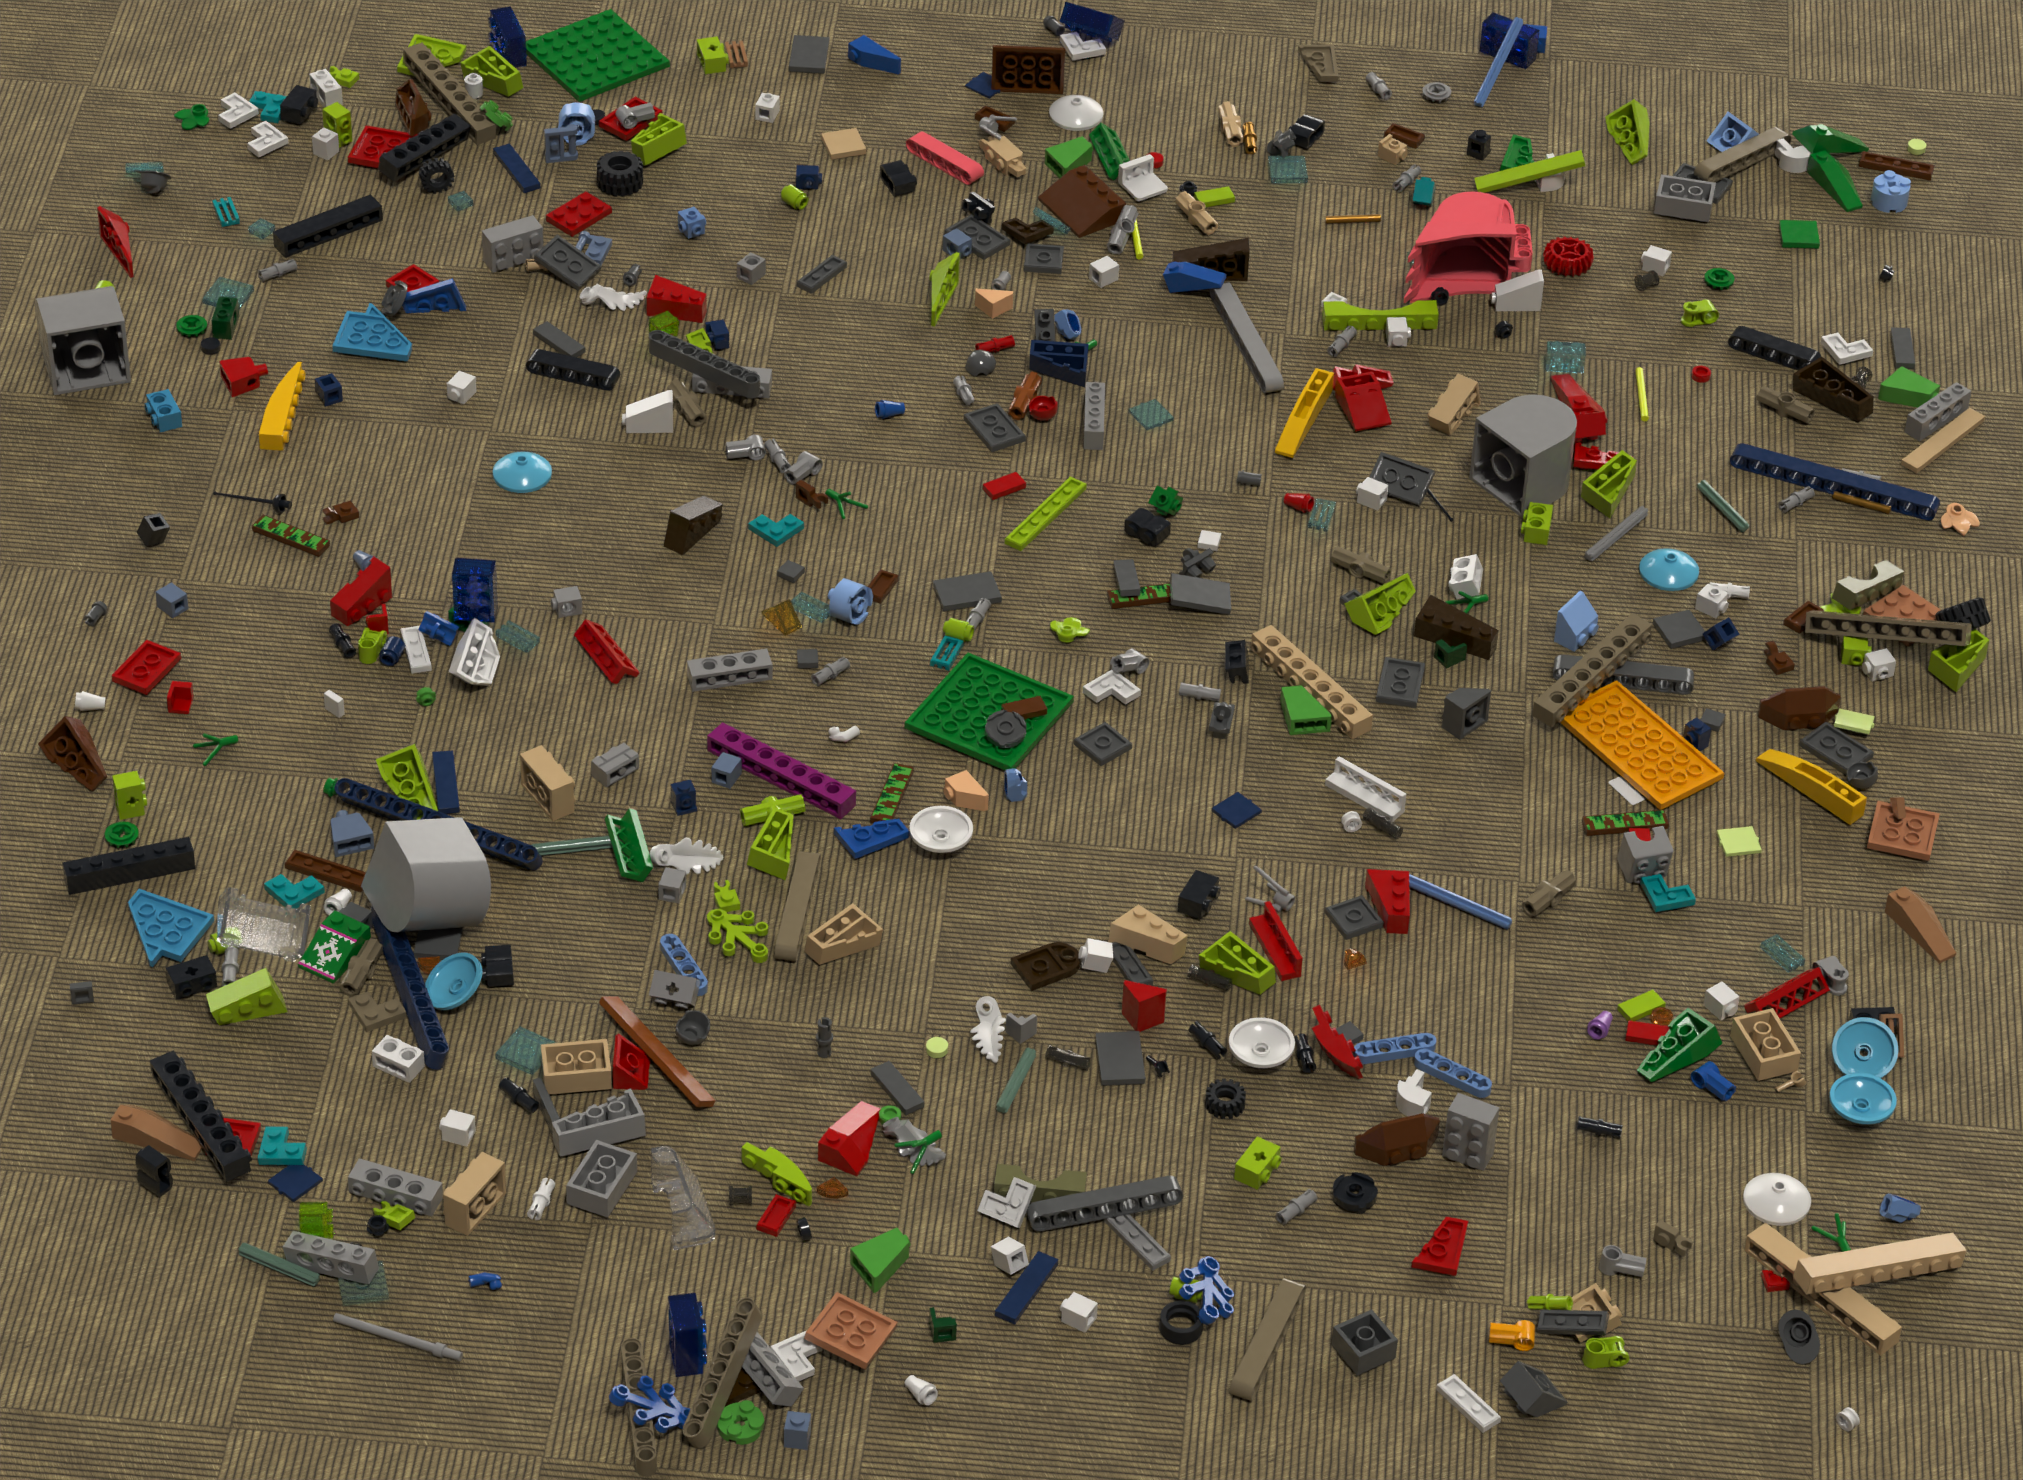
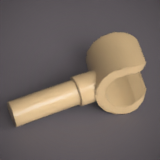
M1795 1071L1792 1073L1790 1080L1776 1087V1091L1780 1092L1793 1085L1799 1088L1806 1085V1080L1801 1078L1797 1081L1798 1078L1802 1077V1074Z

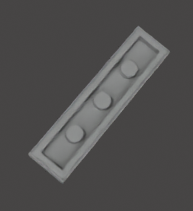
M1130 1214L1102 1219L1152 1271L1171 1261V1256Z

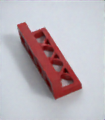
M585 619L574 636L612 683L618 684L625 673L637 677L640 672L605 628L600 624Z
M1271 901L1264 902L1263 915L1249 918V925L1270 963L1275 966V972L1279 979L1286 981L1301 977L1303 958Z
M1817 967L1797 975L1745 1004L1744 1007L1746 1012L1750 1013L1753 1011H1763L1762 1008L1768 1006L1773 1008L1777 1016L1781 1018L1830 991L1820 968ZM1816 978L1821 987L1819 991L1811 989L1812 982ZM1798 988L1805 991L1803 1000L1795 998ZM1781 997L1789 1000L1787 1009L1779 1007Z

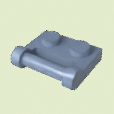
M570 124L567 127L544 129L546 163L578 159L576 125ZM564 136H568V152H564Z
M582 231L579 234V240L575 247L582 251L585 244H590L585 254L602 266L612 246V239L590 235L587 231Z

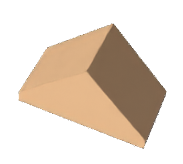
M976 288L975 306L993 319L1013 309V291Z

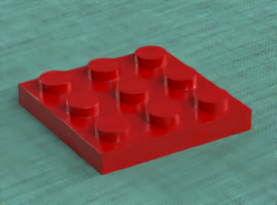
M366 125L348 155V163L378 168L379 158L383 153H387L395 146L401 145L416 135L410 136L407 132Z

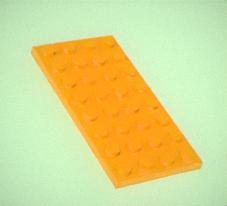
M1617 680L1590 693L1587 699L1578 703L1575 710L1567 713L1560 722L1659 810L1724 779V772Z

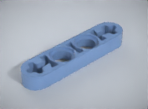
M674 934L662 936L660 939L661 952L676 974L697 978L701 981L697 996L706 994L708 981L679 937ZM683 956L684 959L675 960L674 957ZM693 970L694 972L692 974H685L683 971Z
M1420 1033L1361 1042L1355 1045L1356 1052H1353V1056H1359L1362 1064L1415 1057V1053L1420 1049H1428L1434 1052L1436 1049V1037L1430 1033ZM1406 1044L1409 1045L1411 1048L1402 1049L1400 1046ZM1380 1048H1387V1049H1389L1390 1051H1389V1052H1381L1379 1049H1380Z
M1420 1049L1415 1053L1414 1065L1419 1070L1476 1097L1485 1098L1490 1095L1492 1082L1486 1076L1428 1049ZM1444 1066L1447 1067L1449 1070L1441 1071L1438 1069V1067ZM1463 1075L1466 1076L1468 1079L1460 1080L1457 1078V1076Z

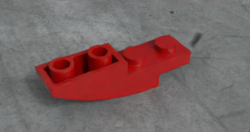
M1320 1004L1313 1007L1312 1009L1319 1025L1312 1027V1030L1322 1050L1341 1070L1357 1079L1363 1078L1360 1069L1364 1067L1359 1056L1354 1057L1352 1054L1356 1050L1351 1039L1346 1041L1343 1033L1339 1035L1335 1027H1330L1329 1024L1333 1023L1328 1010L1323 1012Z

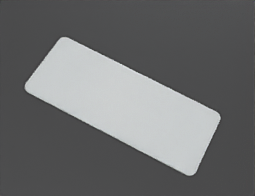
M1621 776L1608 782L1632 805L1645 800Z

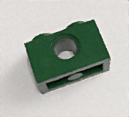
M219 297L211 320L214 338L232 340L240 317L238 298Z

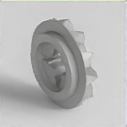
M1433 82L1423 87V96L1426 97V100L1438 101L1440 103L1441 101H1447L1451 97V89L1443 83Z

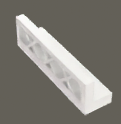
M1340 756L1335 759V770L1326 778L1325 786L1391 823L1405 812L1406 793ZM1342 767L1346 768L1349 774L1341 770ZM1358 776L1362 777L1365 783L1361 782ZM1375 785L1378 786L1383 793L1379 792L1376 789ZM1391 794L1398 797L1399 802L1395 801Z

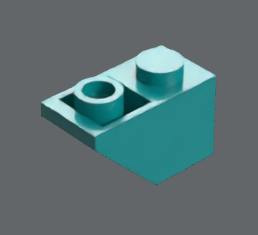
M1421 177L1420 180L1416 179L1413 204L1432 206L1436 186L1435 182L1431 181V178Z

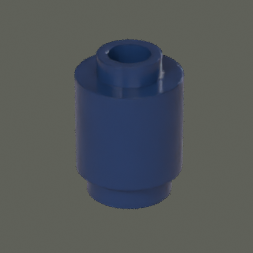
M388 637L379 653L380 661L386 666L396 664L406 648L404 641L399 637Z

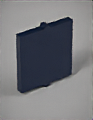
M982 72L977 77H973L965 85L966 88L989 99L995 94L1000 93V90H991L992 76L985 72Z
M1236 792L1211 809L1213 813L1221 818V821L1227 822L1235 829L1262 813V809L1252 803L1251 799H1247L1239 792Z
M304 1164L288 1165L270 1178L268 1184L275 1188L280 1195L283 1194L292 1202H295L320 1184L323 1178L312 1171L311 1167H307Z

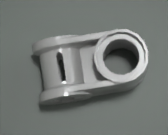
M1832 955L1813 963L1812 969L1820 968L1831 994L1840 996L1847 992L1846 980L1848 979L1849 972L1842 966L1837 957Z

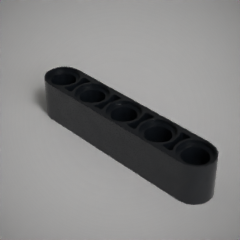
M1745 326L1736 327L1728 339L1729 346L1734 350L1797 371L1821 357V354L1814 349Z
M542 349L534 350L525 365L526 369L532 374L606 391L614 388L621 375L619 369L612 365Z

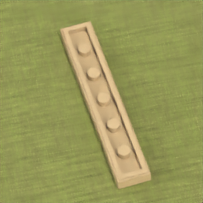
M1968 408L1903 458L1901 465L1917 474L1985 421V415L1972 408Z

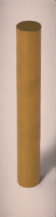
M1381 214L1325 216L1326 224L1381 222Z
M1836 491L1833 494V499L1888 514L1891 512L1892 506Z

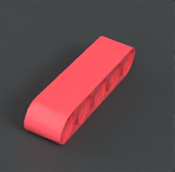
M923 131L906 141V147L909 152L966 185L972 184L984 175L983 167L978 162Z

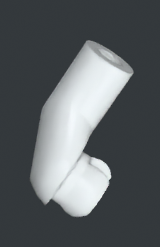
M853 726L844 732H840L839 727H832L828 731L830 734L829 738L832 741L848 742L860 734L857 726Z

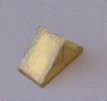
M790 599L761 611V614L785 636L802 628Z

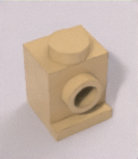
M1389 134L1379 142L1378 157L1397 165L1407 157V145L1393 139V135Z

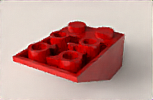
M1373 371L1336 378L1335 397L1355 431L1392 424L1380 383Z

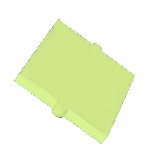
M1839 708L1838 714L1834 717V727L1869 734L1871 728H1874L1873 721L1875 716Z
M1752 826L1721 829L1716 832L1720 841L1719 846H1722L1726 857L1762 852L1759 837H1756Z

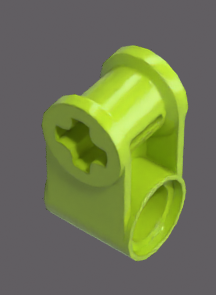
M1710 300L1686 302L1683 305L1684 316L1681 317V323L1688 327L1712 324L1719 318V313Z
M365 627L358 642L360 662L364 664L376 662L387 639L386 631L378 632Z
M1620 1336L1587 1340L1582 1361L1586 1367L1597 1369L1621 1367L1626 1365L1630 1358L1629 1354L1624 1350V1339Z

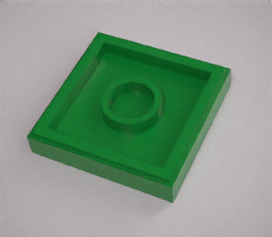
M1779 221L1783 248L1819 249L1820 240L1817 221Z

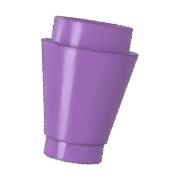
M1603 1011L1588 1023V1034L1593 1039H1601L1607 1036L1613 1019L1612 1014L1608 1011Z

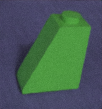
M1081 136L1046 148L1045 165L1060 179L1069 170L1087 165L1092 161L1093 146Z
M1901 366L1881 383L1878 399L1918 408L1939 394L1940 385Z
M1302 685L1281 687L1280 703L1290 735L1330 732L1331 713Z
M895 1228L850 1248V1264L873 1293L878 1292L909 1258L910 1240L907 1235H903L898 1228Z

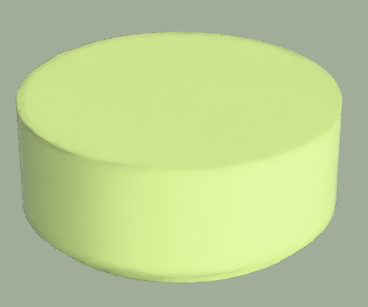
M1912 139L1908 142L1907 150L1911 154L1921 155L1926 151V143L1920 139Z
M941 1037L929 1039L926 1043L927 1054L933 1058L944 1057L948 1053V1042Z

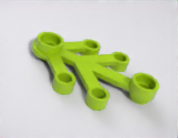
M714 909L707 914V921L712 927V931L708 934L709 943L713 945L719 944L721 942L720 929L724 928L727 931L726 942L722 946V952L725 956L735 954L734 941L736 938L751 951L752 961L755 963L767 961V947L761 943L756 944L745 934L766 936L768 934V924L759 922L756 926H743L731 923L753 924L754 913L747 910L741 915L727 914L722 909Z

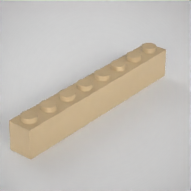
M1765 1222L1747 1235L1745 1252L1767 1269L1774 1271V1274L1782 1278L1785 1277L1793 1289L1880 1356L1899 1343L1902 1327L1852 1288L1847 1287L1806 1295L1793 1275L1798 1259L1811 1256L1786 1239L1776 1229Z
M1947 1233L1798 1259L1793 1277L1806 1295L1960 1268L1967 1250L1954 1233Z

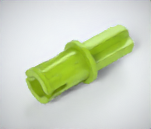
M1548 1294L1547 1296H1530L1527 1299L1529 1309L1571 1310L1573 1299L1571 1296Z

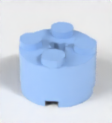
M578 102L565 104L558 118V128L567 127L570 124L577 126L576 145L587 143L595 133V115L591 106ZM564 136L566 142L569 143L568 136Z
M1887 170L1884 174L1877 176L1873 183L1872 205L1886 213H1890V210H1896V212L1903 211L1908 203L1910 179L1895 174L1891 170Z
M843 578L828 593V599L830 600L829 614L832 617L852 624L862 623L868 615V612H866L867 607L872 605V590L863 584Z

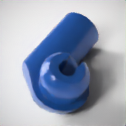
M484 1272L468 1276L470 1287L488 1283L491 1290L502 1287L500 1281L502 1279L498 1274Z

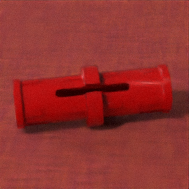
M1012 335L998 339L991 338L990 341L976 343L975 349L998 353L1000 350L1015 347V340Z

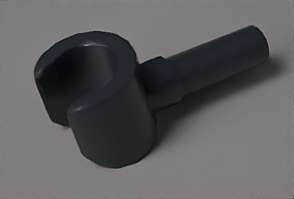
M1150 1055L1146 1057V1060L1153 1064L1158 1077H1163L1162 1073L1164 1072L1170 1073L1165 1060L1156 1061Z

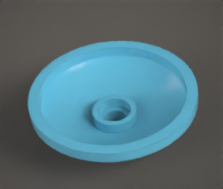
M526 451L507 454L499 459L493 467L495 483L501 488L515 493H528L541 489L550 481L552 476L551 465L544 457Z
M1663 548L1646 554L1640 561L1639 572L1645 582L1657 589L1679 591L1691 587L1697 581L1699 567L1696 561L1688 554L1676 549Z
M456 953L439 962L430 972L425 982L433 1007L438 1010H449L468 1001L479 987L482 978L481 963L474 955L469 953Z
M1860 1017L1846 1022L1838 1029L1832 1043V1056L1836 1066L1844 1075L1865 1073L1883 1078L1893 1069L1897 1061L1898 1043L1894 1033L1887 1025L1873 1018ZM1864 1050L1868 1055L1863 1057L1860 1055V1051Z
M1853 1073L1840 1077L1832 1085L1829 1096L1833 1109L1840 1116L1858 1124H1876L1888 1119L1893 1114L1897 1102L1896 1094L1887 1082L1865 1073Z

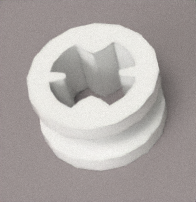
M1347 812L1341 818L1343 827L1347 832H1355L1362 826V821L1357 812Z
M1849 1407L1836 1416L1839 1426L1845 1431H1851L1860 1423L1858 1414Z

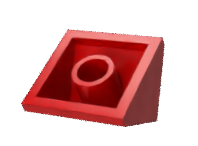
M1124 980L1122 1015L1135 1031L1141 1032L1164 1023L1167 989Z
M618 1033L615 1036L613 1058V1089L631 1088V1090H645L648 1088L650 1057Z

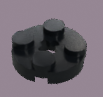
M1352 1172L1351 1176L1346 1177L1343 1174L1334 1181L1332 1190L1333 1203L1343 1209L1354 1211L1356 1214H1363L1366 1212V1209L1375 1204L1378 1189L1374 1185V1180L1366 1174ZM1355 1190L1359 1191L1358 1194H1354L1351 1192H1354Z

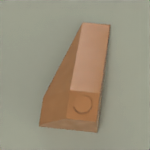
M1905 886L1888 894L1885 913L1940 964L1956 956V951L1932 906L1919 894Z
M120 1105L111 1118L113 1139L142 1147L150 1145L157 1151L192 1161L197 1159L203 1149L193 1135L152 1110L134 1105Z

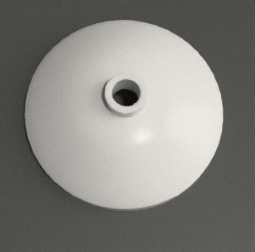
M1068 95L1052 103L1049 108V117L1058 127L1072 131H1083L1096 127L1102 121L1103 109L1098 102L1090 97Z
M933 806L919 811L910 822V835L913 841L925 850L935 853H948L964 847L970 841L973 835V824L971 819L959 809L949 806Z
M1251 1018L1240 1022L1232 1029L1229 1036V1048L1239 1061L1248 1066L1271 1068L1283 1064L1292 1056L1295 1048V1039L1292 1032L1284 1024L1276 1020Z
M1766 1173L1756 1176L1748 1182L1744 1189L1743 1202L1748 1212L1756 1219L1770 1225L1786 1226L1795 1224L1806 1217L1811 1206V1196L1807 1188L1797 1179L1781 1173Z

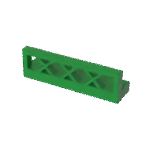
M1100 122L1089 134V137L1109 178L1115 180L1119 175V165L1130 160L1116 131Z
M629 808L623 818L607 814L605 822L621 876L644 882L653 869V864L637 810Z

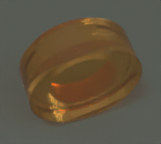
M1665 1007L1655 1008L1651 1013L1652 1024L1668 1026L1673 1020V1013Z

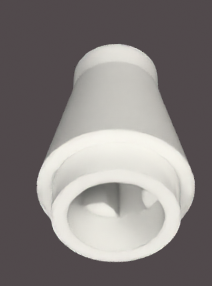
M84 691L82 693L76 692L75 709H80V711L104 710L105 697Z
M342 889L340 892L327 898L324 904L325 912L330 915L334 910L339 912L342 908H345L352 898L351 892L348 889Z
M914 1375L909 1376L905 1380V1387L910 1390L920 1404L931 1405L937 1399L938 1391L934 1384L921 1380Z

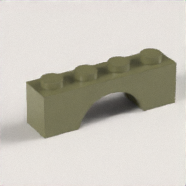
M1884 560L1873 566L1869 580H1860L1848 576L1837 581L1832 599L1852 610L1899 588L1903 582L1904 571L1889 561Z
M997 1164L994 1193L1003 1197L1007 1196L1014 1177L1036 1185L1030 1202L1086 1192L1087 1172L1064 1170L1059 1177L1053 1180L1037 1181L1027 1177L1022 1172L1020 1166Z

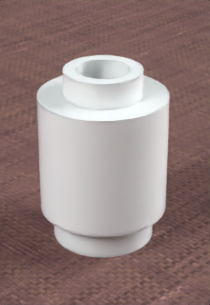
M471 73L464 78L465 89L473 99L478 101L483 95V79L480 75Z

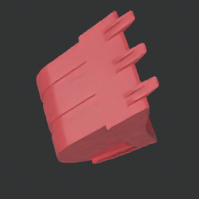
M1462 192L1446 198L1440 204L1430 222L1424 227L1408 256L1407 262L1409 263L1414 259V264L1406 276L1405 283L1412 280V285L1404 296L1403 303L1409 300L1410 303H1414L1417 300H1432L1431 293L1438 287L1446 289L1449 296L1494 293L1495 285L1510 280L1512 272H1528L1531 269L1533 251L1530 228L1524 224H1515L1513 208L1505 199L1502 200L1483 192Z

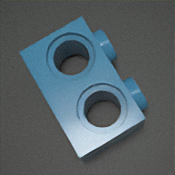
M169 389L146 395L145 411L147 414H150L153 426H157L159 432L182 427L181 411Z

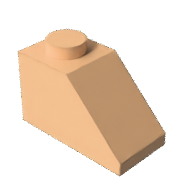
M967 770L945 778L944 795L955 806L980 811L988 810L989 794Z

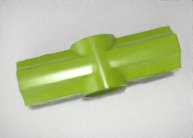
M796 795L779 800L774 796H769L761 804L741 808L742 824L747 826L766 821L774 807L791 814L805 812L803 796Z

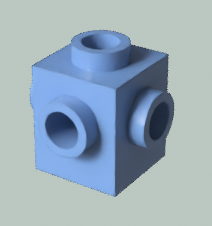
M695 207L678 211V228L688 239L705 234L706 219Z

